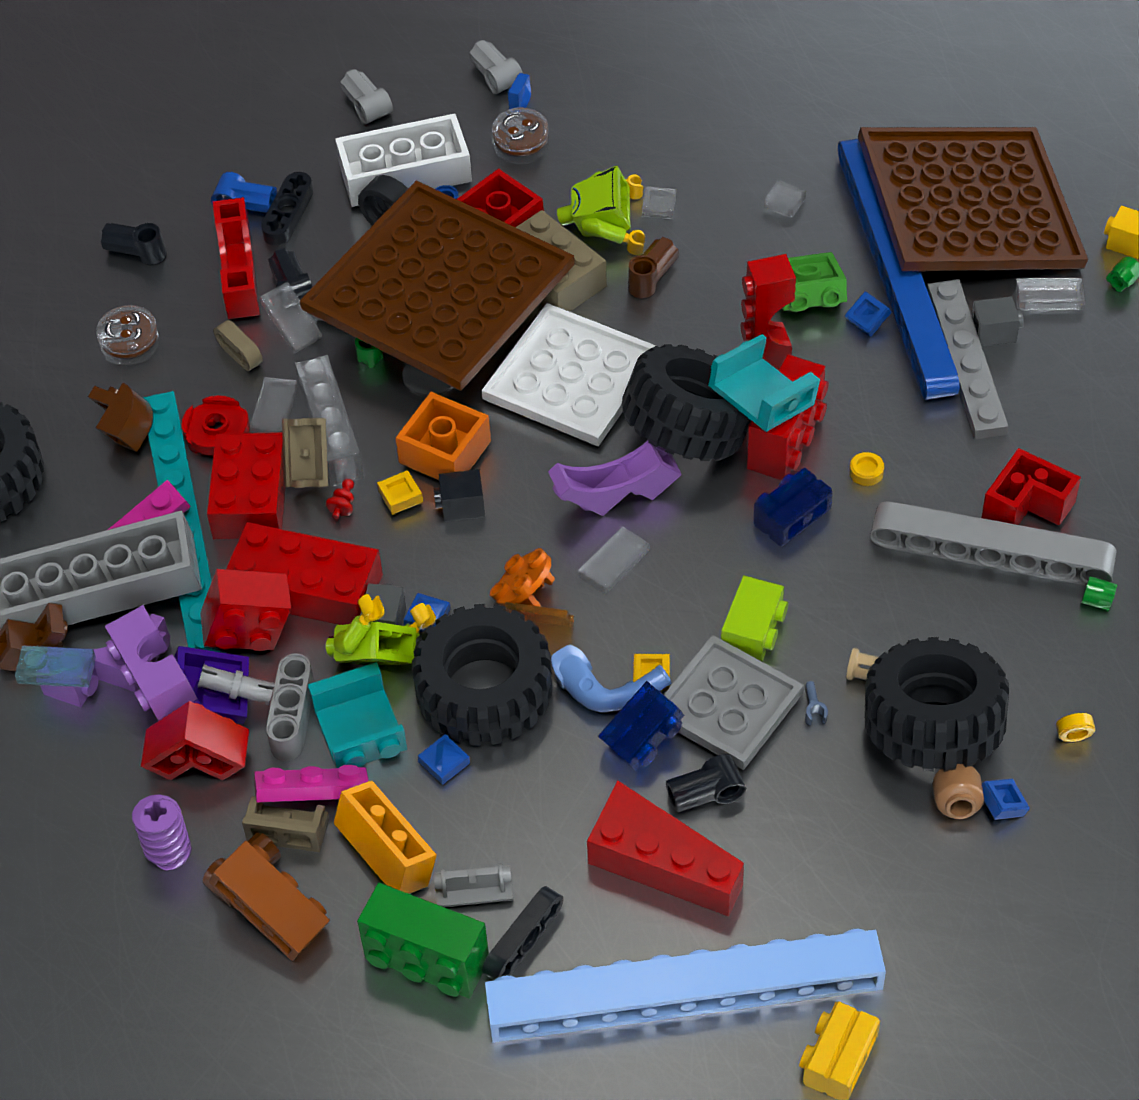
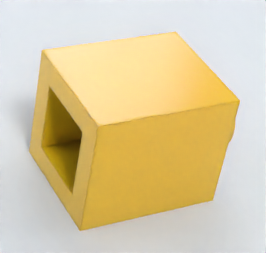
M1121 205L1116 216H1110L1104 229V234L1108 235L1106 249L1139 259V211Z

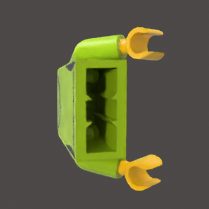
M618 166L603 172H595L591 177L573 185L571 188V204L557 208L560 224L566 226L575 223L585 237L604 238L618 244L625 242L627 243V251L630 254L641 255L644 249L645 234L641 230H633L628 234L626 230L631 229L630 198L640 199L643 196L644 187L641 185L642 179L636 174H632L625 179Z
M365 594L358 600L362 615L356 616L351 624L337 625L334 629V636H329L326 640V652L330 657H334L336 662L357 665H369L375 662L378 665L412 664L416 639L420 636L419 631L420 629H426L430 625L432 626L435 623L436 616L429 604L425 606L424 603H420L410 610L415 620L411 625L407 623L405 626L370 622L383 617L385 611L379 595L371 600L370 595Z

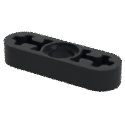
M293 172L284 179L261 224L263 238L269 245L279 246L287 243L296 229L313 195L312 180L307 173ZM286 205L295 206V209L289 212L280 210Z
M547 886L542 887L491 950L484 962L482 973L492 980L501 976H510L559 913L563 904V896Z

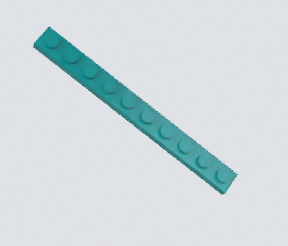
M171 391L143 397L149 402L153 411V421L148 436L158 487L168 480L191 506L183 514L194 536L202 590L179 596L187 644L190 648L226 653V649L205 647L203 643L200 612L212 578L175 393Z

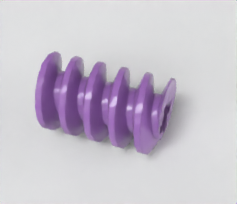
M160 794L151 795L140 800L134 807L132 820L145 857L148 861L165 871L180 867L189 858L192 848L179 805L169 796Z

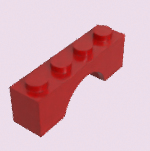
M244 197L213 201L215 227L222 270H220L222 293L228 319L260 315L250 226Z
M787 254L748 261L747 274L742 277L743 291L746 299L741 300L742 313L745 318V322L740 324L744 342L750 341L761 334L767 337L762 358L777 370L782 366L787 354L792 355V344L783 322L771 321L776 312L795 301L796 276Z

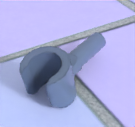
M808 681L805 684L809 705L806 708L805 722L811 726V714L819 713L823 717V724H825L828 716L827 706L817 699L814 682Z

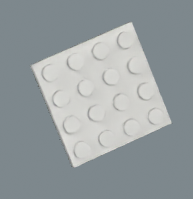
M546 303L482 389V399L599 447L623 412L622 397L638 357L656 345Z

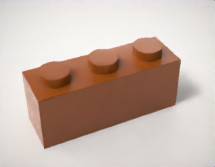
M245 840L213 872L209 883L293 962L325 928L330 919L326 916L327 912L321 903L312 897L308 899L297 889L299 885L290 874L285 871L280 873L269 863L271 861L269 855L260 846H251Z

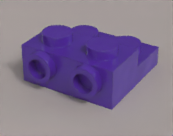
M178 646L174 658L197 697L193 703L201 704L218 715L230 718L237 724L244 725L247 718L248 699L238 696L236 700L229 698L230 694L203 687L200 688L198 683L204 664L232 673H236V670L243 671V675L249 677V657Z

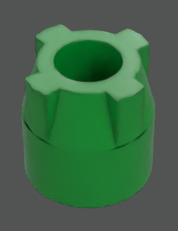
M1123 257L1106 276L1107 282H1110L1117 292H1122L1125 288H1129L1139 279V262L1132 257Z
M358 338L355 339L358 362H362L369 368H374L375 364L380 359H383V351Z
M1089 576L1081 603L1109 611L1118 584Z

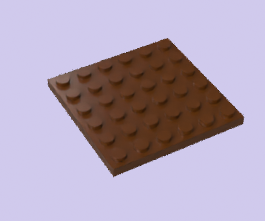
M860 127L858 140L902 271L1085 269L1088 257L1036 127Z
M416 180L300 300L301 310L462 391L575 265L574 255Z

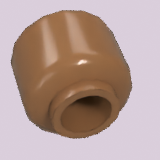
M957 764L955 770L944 772V769H940L935 774L932 782L937 809L943 815L954 819H966L982 808L984 802L980 774L974 767H965L963 764Z

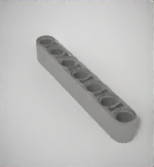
M890 501L882 502L877 506L870 533L871 540L884 548L1085 586L1089 576L1112 582L1117 554L1116 548L1112 544L1102 540Z

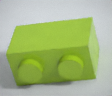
M743 575L722 627L721 640L762 662L766 650H773L778 634V630L775 629L777 621L783 623L787 613L788 602L783 601L784 586Z

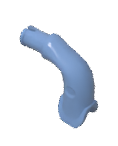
M567 645L551 656L552 669L562 689L566 688L577 702L587 709L605 713L644 707L647 705L646 700L672 684L666 671L661 665H658L637 681L633 682L630 680L622 687L609 690L597 681L591 672L592 666L590 661L577 647Z

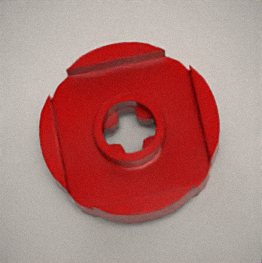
M228 396L206 397L202 399L203 404L193 408V405L189 407L182 418L184 438L188 443L189 449L194 453L214 455L216 434L250 432V422L246 409L244 410L240 407L237 400ZM215 422H221V427L216 429L209 428V426H214Z

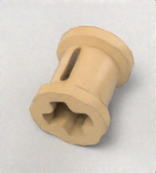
M853 648L846 679L852 681L855 677L867 680L869 669L861 668L860 665L872 666L878 657L860 653L858 648Z

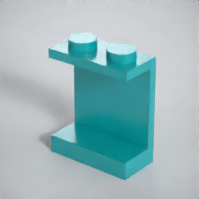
M761 334L750 341L743 342L739 347L728 353L716 357L711 365L708 386L767 432L813 406L820 379L812 372L793 382L762 358L767 337Z
M377 662L308 684L311 703L336 768L343 765L362 767L366 763L381 758H391L399 754V752L407 750L403 725H398L384 690L382 674Z

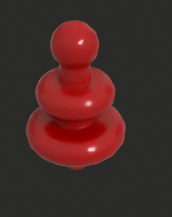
M350 478L344 479L342 488L334 490L333 497L326 500V508L333 513L332 517L334 519H338L339 516H349L353 513L351 503L354 501V496L350 491L354 488V481Z

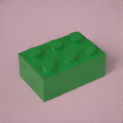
M378 882L357 920L365 958L375 967L381 969L389 967L402 972L406 978L413 982L421 983L425 981L437 986L440 991L449 996L456 997L461 995L470 999L483 974L482 968L489 955L485 923Z

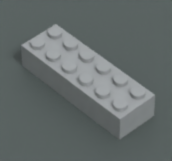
M183 511L0 558V630L7 619L35 624L48 603L62 605L63 620H66L67 625L202 590L194 536Z

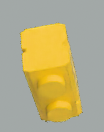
M839 1001L835 1002L831 1013L823 1011L815 1029V1034L819 1035L815 1047L809 1044L806 1046L799 1067L804 1069L803 1083L805 1086L821 1093L825 1092L828 1096L837 1100H849L878 1037L880 1020L873 1015L857 1011L856 1008Z

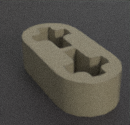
M226 320L213 329L219 345L246 371L252 370L263 362L262 354L256 344L232 321Z

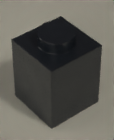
M480 469L439 474L440 488L433 489L436 509L443 508L444 522L485 517Z

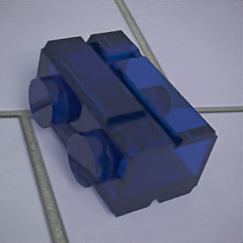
M802 468L794 475L787 474L780 481L778 488L770 494L765 492L757 498L754 503L753 523L755 527L765 535L768 534L770 539L782 547L831 509L833 491L831 487L821 479L818 480L808 469Z
M646 681L598 737L636 771L641 765L646 767L655 759L658 754L656 748L665 737L671 739L678 733L683 724L681 719L685 715L672 701Z

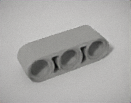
M299 653L289 654L280 660L267 720L266 732L271 752L275 758L281 761H291L302 753L312 705L308 684L314 683L311 664L306 656Z

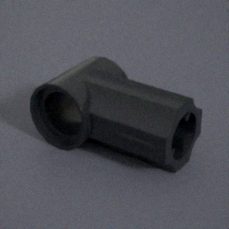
M106 223L102 230L101 245L105 250L139 256L140 261L146 265L158 264L166 258V247L160 228L156 224L144 223L137 227Z
M285 248L276 250L272 257L268 259L269 267L276 281V288L283 309H288L300 305V300L312 288V284L308 274L303 273L294 251H288Z
M729 754L714 756L704 763L702 769L666 780L669 799L677 813L714 800L719 804L734 802L741 798L747 789L732 756Z

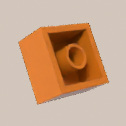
M430 392L395 437L399 463L439 480V474L470 470L491 442L489 415Z

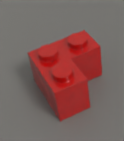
M1018 448L985 493L981 518L1019 525L1027 512L1030 511L1060 526L1076 503L1081 477Z
M188 701L146 729L141 767L169 780L194 767L223 781L245 767L249 729L235 723L230 718L223 717L206 709L201 704Z

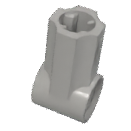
M481 40L475 43L473 49L469 52L470 61L484 74L486 83L494 94L509 89L517 75L523 73L520 65L514 58L506 59L491 42Z
M356 69L346 72L345 77L340 81L341 89L353 102L356 113L363 124H368L393 112L391 99L384 88L377 89L363 72H358Z

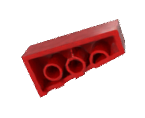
M617 780L587 839L588 864L729 917L743 887L744 862Z

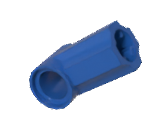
M226 172L221 175L211 196V203L213 205V201L244 197L246 209L267 213L277 195V188L249 183L237 173Z

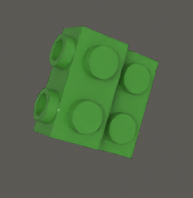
M832 252L788 258L796 276L795 301L782 308L783 311L799 312L806 310L808 307H834L839 303L847 302V280Z

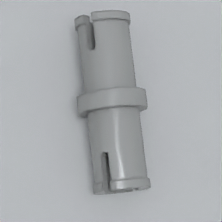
M204 664L198 687L230 694L229 698L236 700L238 696L269 705L275 682H267L244 676L243 671L236 670V673H232Z

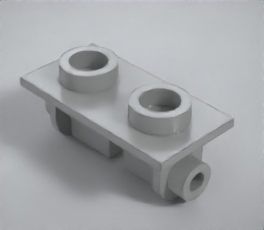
M502 863L495 867L455 871L441 869V872L434 873L436 904L439 906L452 907L513 900L510 865L502 866Z

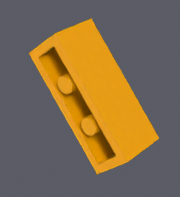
M371 780L341 791L334 825L383 883L408 894L428 887L437 854L377 785Z

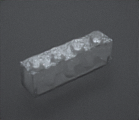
M328 355L295 363L300 390L309 418H326L327 466L331 486L342 484L346 478H350L353 481L363 479L361 454Z

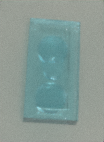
M22 646L15 678L18 684L89 687L96 655L94 649Z

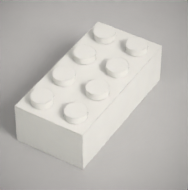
M455 113L335 138L339 167L351 207L359 206L358 195L376 176L380 175L391 176L402 182L407 188L416 180L434 189L442 185L454 186L472 182L470 154Z

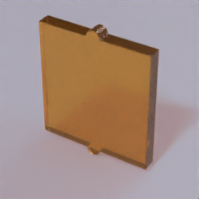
M510 602L505 603V610L511 613L512 610H516L525 616L526 621L529 619L533 622L569 627L574 625V615H570L568 610Z

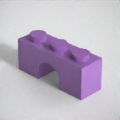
M144 605L105 626L111 637V640L105 643L115 661L123 658L125 664L119 668L130 686L135 683L139 686L140 689L135 691L134 694L144 711L151 708L159 721L188 701L193 702L197 699L173 654L160 661L151 662L154 657L168 650Z

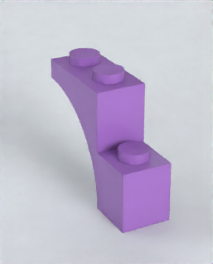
M648 441L633 452L605 464L590 467H571L557 463L548 471L554 483L553 490L561 500L571 501L585 511L591 510L602 516L630 492L654 500L682 475L672 454L665 452V449L660 446H653Z
M151 613L150 617L168 648L170 634L165 618ZM107 646L85 651L54 647L36 674L44 695L78 707H82L88 696H92L95 693L99 680L133 692L139 689L137 683L132 686L128 684L119 668L125 664L123 658L115 661ZM159 655L154 657L151 662H155Z

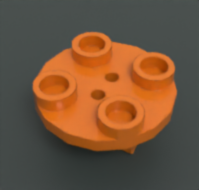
M537 548L523 557L519 554L512 556L504 566L505 574L490 590V596L500 606L506 608L516 606L525 614H529L531 609L537 612L541 605L532 594L539 587L542 588L545 583L552 585L555 580L554 576L550 573L551 557L541 548Z

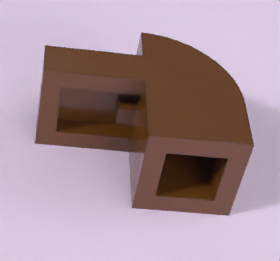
M122 383L119 389L110 386L108 390L94 386L88 397L105 410L96 429L116 444L137 452L152 425L153 411L151 405L125 383Z
M48 603L35 624L7 619L0 630V669L16 672L40 670L54 647L64 649L63 640L67 634V622L63 620L62 605Z

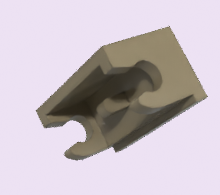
M326 418L282 419L285 487H328Z
M252 796L242 825L247 841L256 833H264L273 841L275 846L320 852L329 821V813L325 811V806L317 805L315 812L266 806L261 802H256V796Z

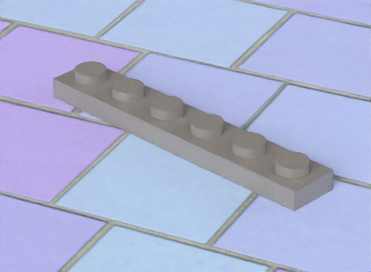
M960 280L928 284V294L958 373L959 394L974 439L1007 435L1009 426Z

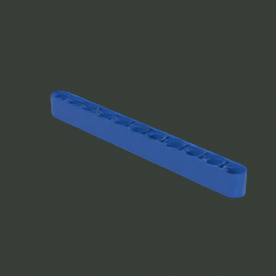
M859 140L839 141L838 157L840 166L924 400L958 395L960 391L958 373L921 272L901 270Z

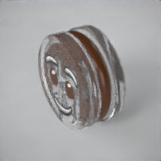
M512 108L502 112L493 122V147L501 159L514 164H526L538 160L547 152L549 147V127L546 118L540 112L531 108Z
M124 305L116 307L104 314L96 327V335L103 356L109 362L119 366H134L149 360L157 352L160 345V336L154 316L150 311L140 306Z

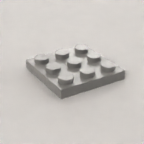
M712 635L653 707L652 718L717 755H731L736 766L744 770L804 692V685Z

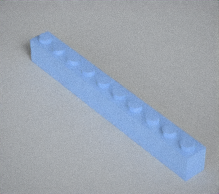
M851 929L844 934L830 936L813 934L805 939L793 941L775 939L767 944L756 946L738 944L719 951L710 952L709 950L701 949L682 956L657 955L650 960L637 962L619 960L611 965L600 967L581 965L570 971L554 973L553 971L544 970L535 973L533 976L518 978L501 976L494 981L485 982L492 1043L878 991L883 990L886 970L876 929L868 931Z

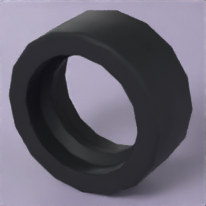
M376 176L358 195V205L361 213L373 226L389 209L383 200L392 206L408 188L391 176Z

